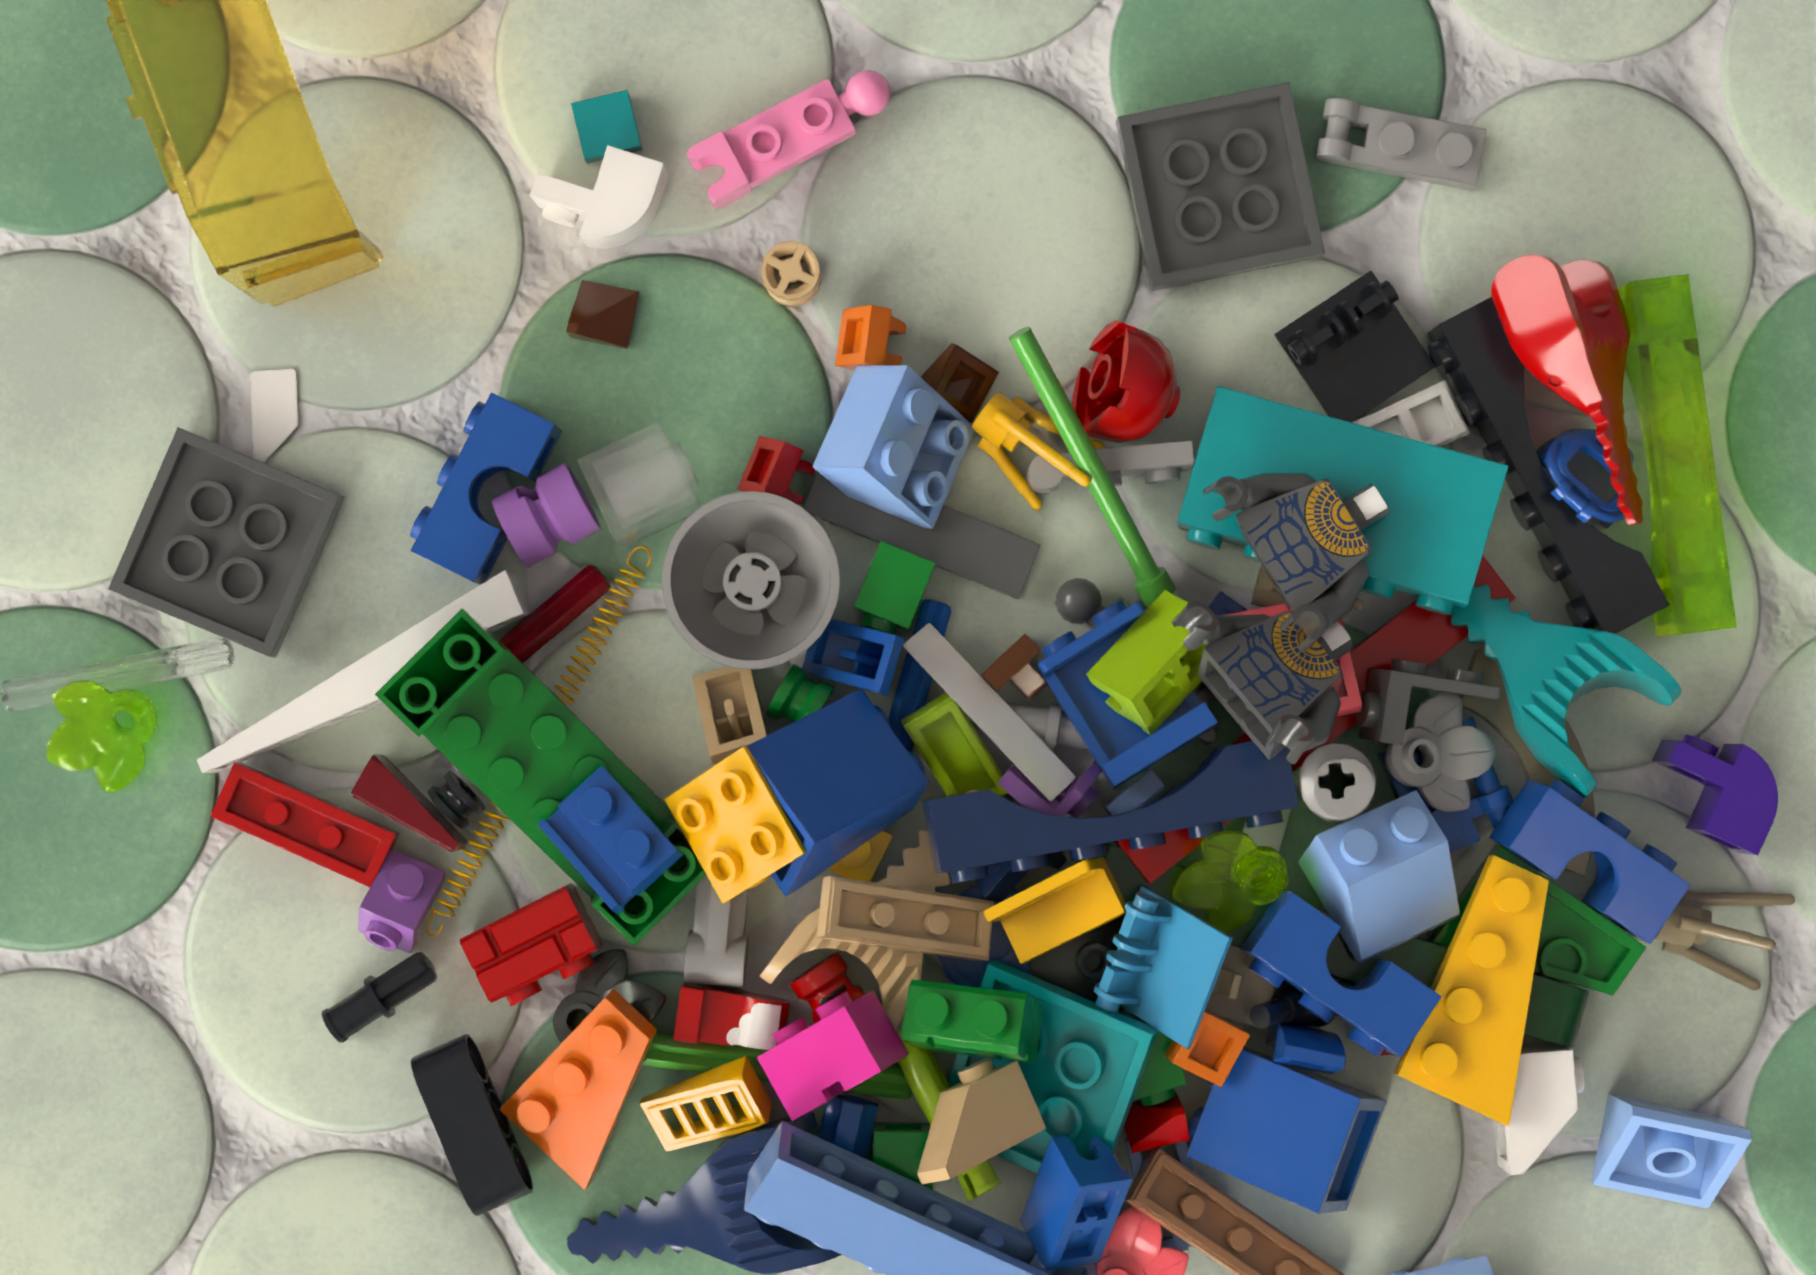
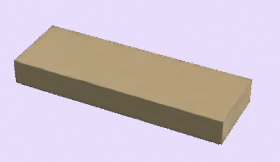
M827 876L823 877L816 938L973 961H989L992 922H987L983 911L994 906V901Z

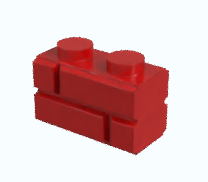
M572 883L459 939L460 945L471 967L475 970L476 977L487 999L493 1003L506 996L510 1006L542 991L538 979L556 970H559L564 980L595 964L591 953L603 946L602 940Z

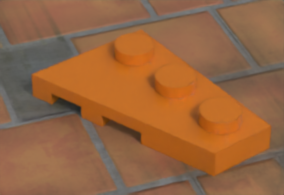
M613 988L499 1110L579 1186L586 1190L595 1177L600 1165L599 1160L607 1142L612 1137L618 1123L619 1113L629 1091L635 1083L657 1029Z

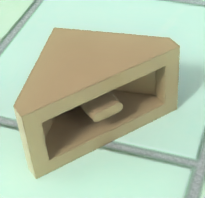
M726 666L693 676L712 764H718L740 748L771 734L752 669Z

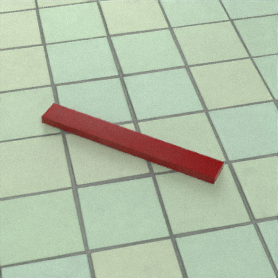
M1482 555L1473 587L1488 585L1491 599L1508 598L1509 603H1511L1516 597ZM1416 599L1350 651L1360 695L1363 691H1366L1369 668L1390 670L1392 659L1428 664L1429 667L1468 636V628L1452 626V612L1451 615H1444L1417 607ZM1356 713L1337 716L1327 741L1304 751L1296 764H1291L1292 772L1302 766L1305 758L1314 750L1330 744L1357 723ZM1244 733L1229 745L1250 742L1252 740ZM1231 820L1223 821V825L1225 826ZM1187 828L1164 832L1166 844L1130 850L1128 839L1115 842L1145 882L1150 884L1211 836L1189 839Z

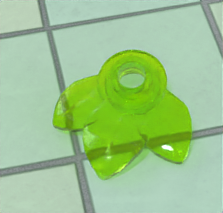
M86 680L67 684L52 695L54 705L66 720L58 726L49 739L46 757L50 763L67 770H86L93 767L98 782L106 793L124 788L139 775L145 765L144 742L154 733L158 720L156 708L146 695L132 689H120L111 692L94 681ZM127 712L131 714L135 720V727H121L116 721V713Z
M1240 831L1216 832L1202 840L1201 850L1204 860L1193 863L1182 872L1175 884L1172 895L1178 903L1184 906L1209 910L1207 923L1224 933H1229L1245 925L1251 919L1257 905L1271 903L1284 892L1288 883L1286 862L1274 848L1256 846L1252 838L1246 833Z

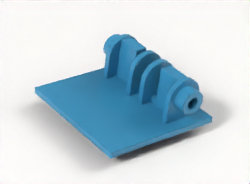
M1141 885L1134 901L1126 902V915L1119 934H1114L1112 940L1118 946V949L1109 950L1106 955V959L1112 965L1106 966L1100 983H1096L1094 987V992L1098 995L1095 1004L1109 1012H1118L1121 1006L1186 1049H1190L1233 937L1152 889Z

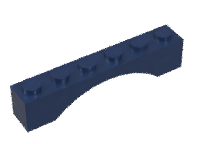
M1253 741L1215 748L1195 772L1170 792L1140 808L1108 817L1082 819L1048 815L1014 804L989 789L924 801L923 807L935 873L951 872L952 882L958 883L989 877L987 865L1010 861L1012 872L1048 866L1046 854L1069 850L1071 861L1107 855L1105 843L1128 839L1130 850L1166 844L1164 832L1187 828L1189 839L1225 833L1223 821L1245 817L1247 828L1283 822L1281 810L1299 807L1291 763L1286 760L1289 754L1288 747L1285 746L1270 760L1267 759Z

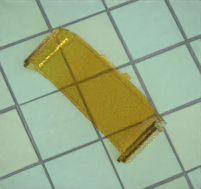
M106 0L111 16L106 17L134 93V95L126 98L134 120L144 119L170 192L172 194L178 193L186 217L220 277L259 303H269L274 307L380 267L378 262L383 259L381 250L357 229L332 178L266 0Z

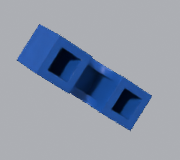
M492 392L486 403L479 401L471 410L464 426V433L468 434L469 437L459 456L452 453L444 463L437 480V485L443 488L433 507L425 506L421 510L410 533V537L416 539L410 551L479 585L487 581L508 539L503 530L491 525L483 517L479 507L481 488L490 477L501 472L518 473L536 482V477L541 474L562 433V430L554 423Z
M1528 779L1489 838L1535 870L1556 880L1575 856L1591 851L1596 863V877L1582 902L1627 933L1651 944L1691 885L1672 872L1678 863L1649 844H1646L1641 851L1628 842L1626 839L1631 830L1609 815L1600 812L1596 819L1579 808L1584 798L1563 783L1554 779L1548 787Z
M1280 890L1240 948V950L1254 959L1248 968L1278 989L1284 980L1303 993L1298 1003L1326 1023H1329L1333 1015L1353 1028L1347 1038L1371 1055L1378 1058L1382 1051L1385 1050L1388 1053L1402 1057L1442 996L1393 962L1377 959L1368 974L1358 983L1350 986L1339 985L1329 973L1326 956L1329 945L1341 926L1293 892Z

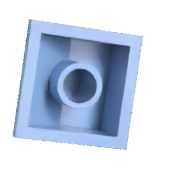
M1417 790L1316 835L1298 861L1330 918L1341 926L1339 933L1358 964L1441 926L1460 915L1448 840Z

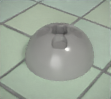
M765 492L732 493L716 498L698 508L676 531L663 562V598L668 615L676 630L698 653L716 663L732 668H769L783 664L803 653L826 629L833 616L839 596L840 571L838 560L830 538L823 527L809 512L798 504L778 495ZM769 582H775V584L771 583L770 589L766 594L768 598L766 599L763 594L768 589ZM739 593H741V594H742L743 596H745V597L752 598V600H748V599L742 597L741 595H739L738 597H736V596H737Z

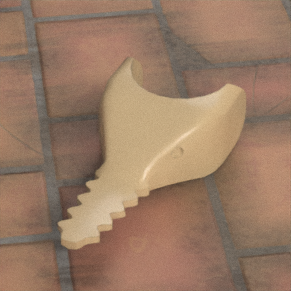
M972 789L966 793L976 792L977 790ZM920 830L918 832L919 846L917 848L908 847L902 849L903 864L888 866L886 877L874 883L936 892L935 888L950 885V878L948 872L935 873L928 831ZM819 903L795 926L759 977L771 984L783 968L800 954L815 949L831 948L846 951L864 962L874 974L881 995L880 1003L896 1029L904 1018L911 979L923 981L925 953L816 938L820 909Z

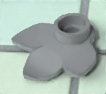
M1455 693L1439 694L1417 705L1412 716L1410 728L1405 729L1403 745L1389 743L1385 752V763L1389 773L1403 785L1417 787L1429 806L1443 812L1462 811L1470 807V792L1466 780L1479 777L1488 771L1497 755L1495 743L1485 732L1473 726L1462 725V698L1459 694ZM1416 747H1418L1421 753V767L1415 763L1413 758Z

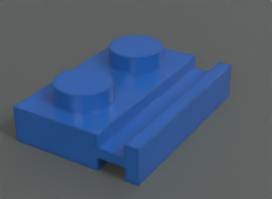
M600 766L558 805L559 809L549 819H543L537 824L607 906L618 915L625 909L623 906L635 895L639 896L683 856L631 795L603 766Z

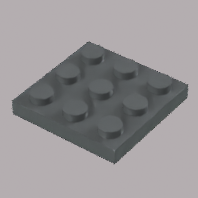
M1289 82L1117 117L1116 126L1151 291L1320 258L1325 254Z
M177 427L108 590L263 655L276 658L345 497Z

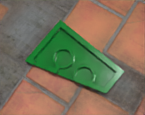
M1495 844L1458 897L1460 915L1438 926L1429 940L1433 943L1449 947L1489 855H1495L1547 880L1549 879L1501 845ZM1549 880L1534 972L1613 996L1647 947Z

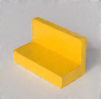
M1101 857L1085 859L984 910L983 913L988 923L1001 922L1020 964H1024L1126 914L1127 911L1125 910L1126 902L1105 858Z

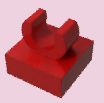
M759 436L737 490L742 492L770 493L786 498L796 504H802L804 497L794 493L789 485L796 471L813 476L816 469L812 467L813 465L810 462L801 460L804 450L785 441Z

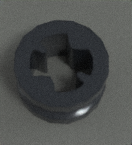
M449 770L444 775L445 783L441 787L432 786L427 790V793L448 819L461 829H464L469 825L468 816L473 812L481 814L485 810V806L476 793L458 775Z

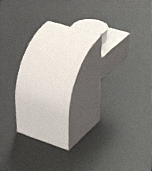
M607 145L593 190L537 173L530 196L538 207L543 208L542 216L544 218L569 227H575L577 219L581 220L583 223L579 236L584 244L592 248L609 249L630 243L648 229L658 212L669 174L663 162Z

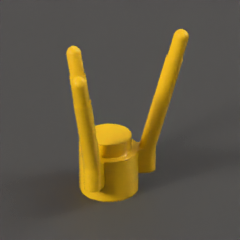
M998 392L979 413L971 428L983 437L977 446L993 458L1034 510H1040L1043 503L1002 450L1003 446L1010 452H1013L1022 442L1081 486H1089L1091 479L1088 475L1030 432L1033 424L1029 421L1061 436L1051 417L1032 408L1019 396L1012 401L1002 392ZM1089 437L1095 449L1106 448L1103 443Z

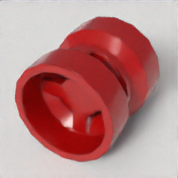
M838 951L818 962L789 983L798 999L807 1001L811 1006L814 1023L821 1020L815 1009L846 991L852 1001L866 995L861 986L854 985L846 975L848 966ZM841 986L844 988L820 1004V1000L827 997Z

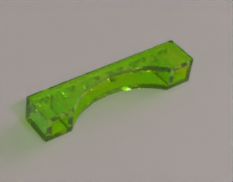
M1689 274L1630 281L1618 288L1630 329V342L1625 370L1636 402L1647 459L1652 521L1650 569L1670 604L1653 614L1656 637L1737 628Z

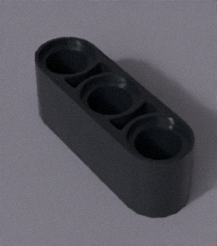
M469 1034L462 1035L411 1058V1068L414 1079L471 1212L475 1216H479L533 1193V1182L528 1166L508 1118L499 1110L502 1107L501 1101L478 1047Z

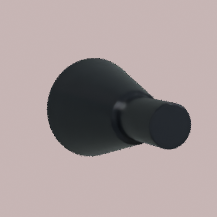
M1289 983L1274 995L1272 1000L1254 1005L1250 1010L1251 1022L1260 1029L1277 1023L1321 1027L1332 1022L1336 1016L1333 1015L1329 1023H1326L1298 1003L1303 993Z

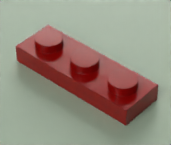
M234 762L210 815L214 819L369 888L400 835L399 832L241 762Z

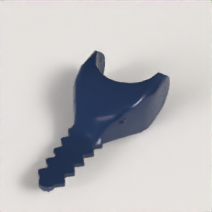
M808 1112L794 1121L790 1117L770 1121L765 1125L723 1141L677 1192H662L659 1202L646 1196L641 1201L638 1210L625 1204L621 1206L618 1216H614L608 1211H603L597 1223L589 1218H582L577 1230L567 1237V1246L571 1254L582 1255L594 1264L600 1259L602 1253L615 1261L621 1256L623 1250L629 1252L634 1258H638L645 1248L659 1256L665 1250L666 1245L672 1247L677 1253H680L685 1247H689L759 1274L790 1271L819 1264L842 1255L831 1249H822L810 1240L782 1227L766 1224L755 1215L744 1211L748 1172L781 1121L808 1132L817 1127L814 1112Z

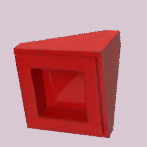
M1177 1094L1172 1099L1150 1106H1142L1140 1100L1133 1101L1124 1125L1131 1153L1190 1140L1186 1114Z

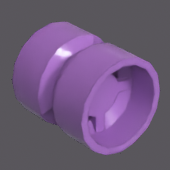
M566 462L537 476L534 489L529 490L520 485L492 499V505L499 522L515 552L526 567H530L557 553L558 542L561 540H565L573 545L601 530L599 521L585 492Z

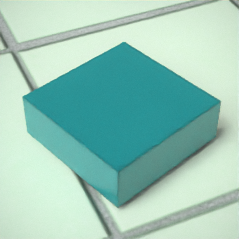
M628 90L571 103L584 160L587 164L603 160L607 145L631 153L643 150Z

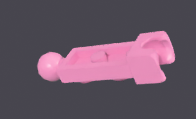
M859 71L849 79L845 86V92L837 96L827 78L726 132L720 131L690 147L686 154L695 170H703L712 165L721 166L725 169L724 176L708 188V195L713 207L722 208L751 193V188L767 182L856 135L855 128L848 116L854 113L863 116L879 114L890 101L891 90L889 83L883 75L876 71Z

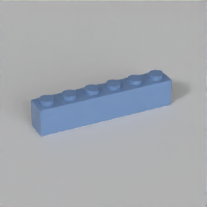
M781 1121L748 1172L744 1211L755 1215L766 1224L777 1225L802 1236L822 1249H831L862 1263L876 1273H884L886 1275H1097V1265L1093 1263L1047 1271L1026 1232L784 1121Z

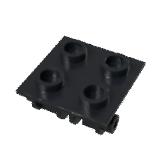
M1372 271L1358 278L1274 334L1329 417L1351 423L1436 367L1394 305L1399 300L1396 290L1387 280L1380 284Z

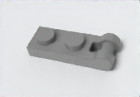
M1329 98L1325 101L1322 118L1327 121L1325 138H1320L1317 143L1315 159L1318 161L1470 191L1476 187L1487 129L1362 106L1348 99ZM1350 127L1365 130L1362 146L1352 145L1350 142H1347Z
M1192 441L1095 449L1115 487L1122 486L1121 477L1145 475V484L1180 481V471H1188L1194 465ZM1069 451L1058 452L1076 465ZM1040 455L1032 460L1026 472L1028 485L1036 494L1040 495L1052 493L1057 489L1060 482L1075 481Z

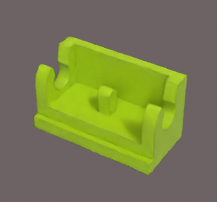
M1166 590L1147 608L1146 613L1141 615L1086 673L1093 685L1104 693L1111 695L1105 701L1109 707L1140 726L1149 735H1152L1202 681L1197 674L1203 649L1207 646V644L1202 643L1193 651L1185 647L1183 640L1189 635L1190 631L1182 626L1174 627L1171 622L1188 602Z

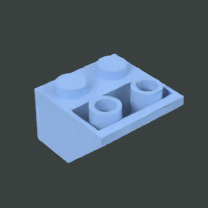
M908 365L856 366L812 467L847 497L920 527L933 529L974 430L971 428L972 424Z

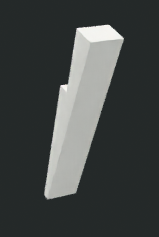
M508 570L500 572L198 758L197 762L201 772H221L232 767L234 762H245L383 704L375 693L462 608L490 633L525 619L531 612L515 573Z

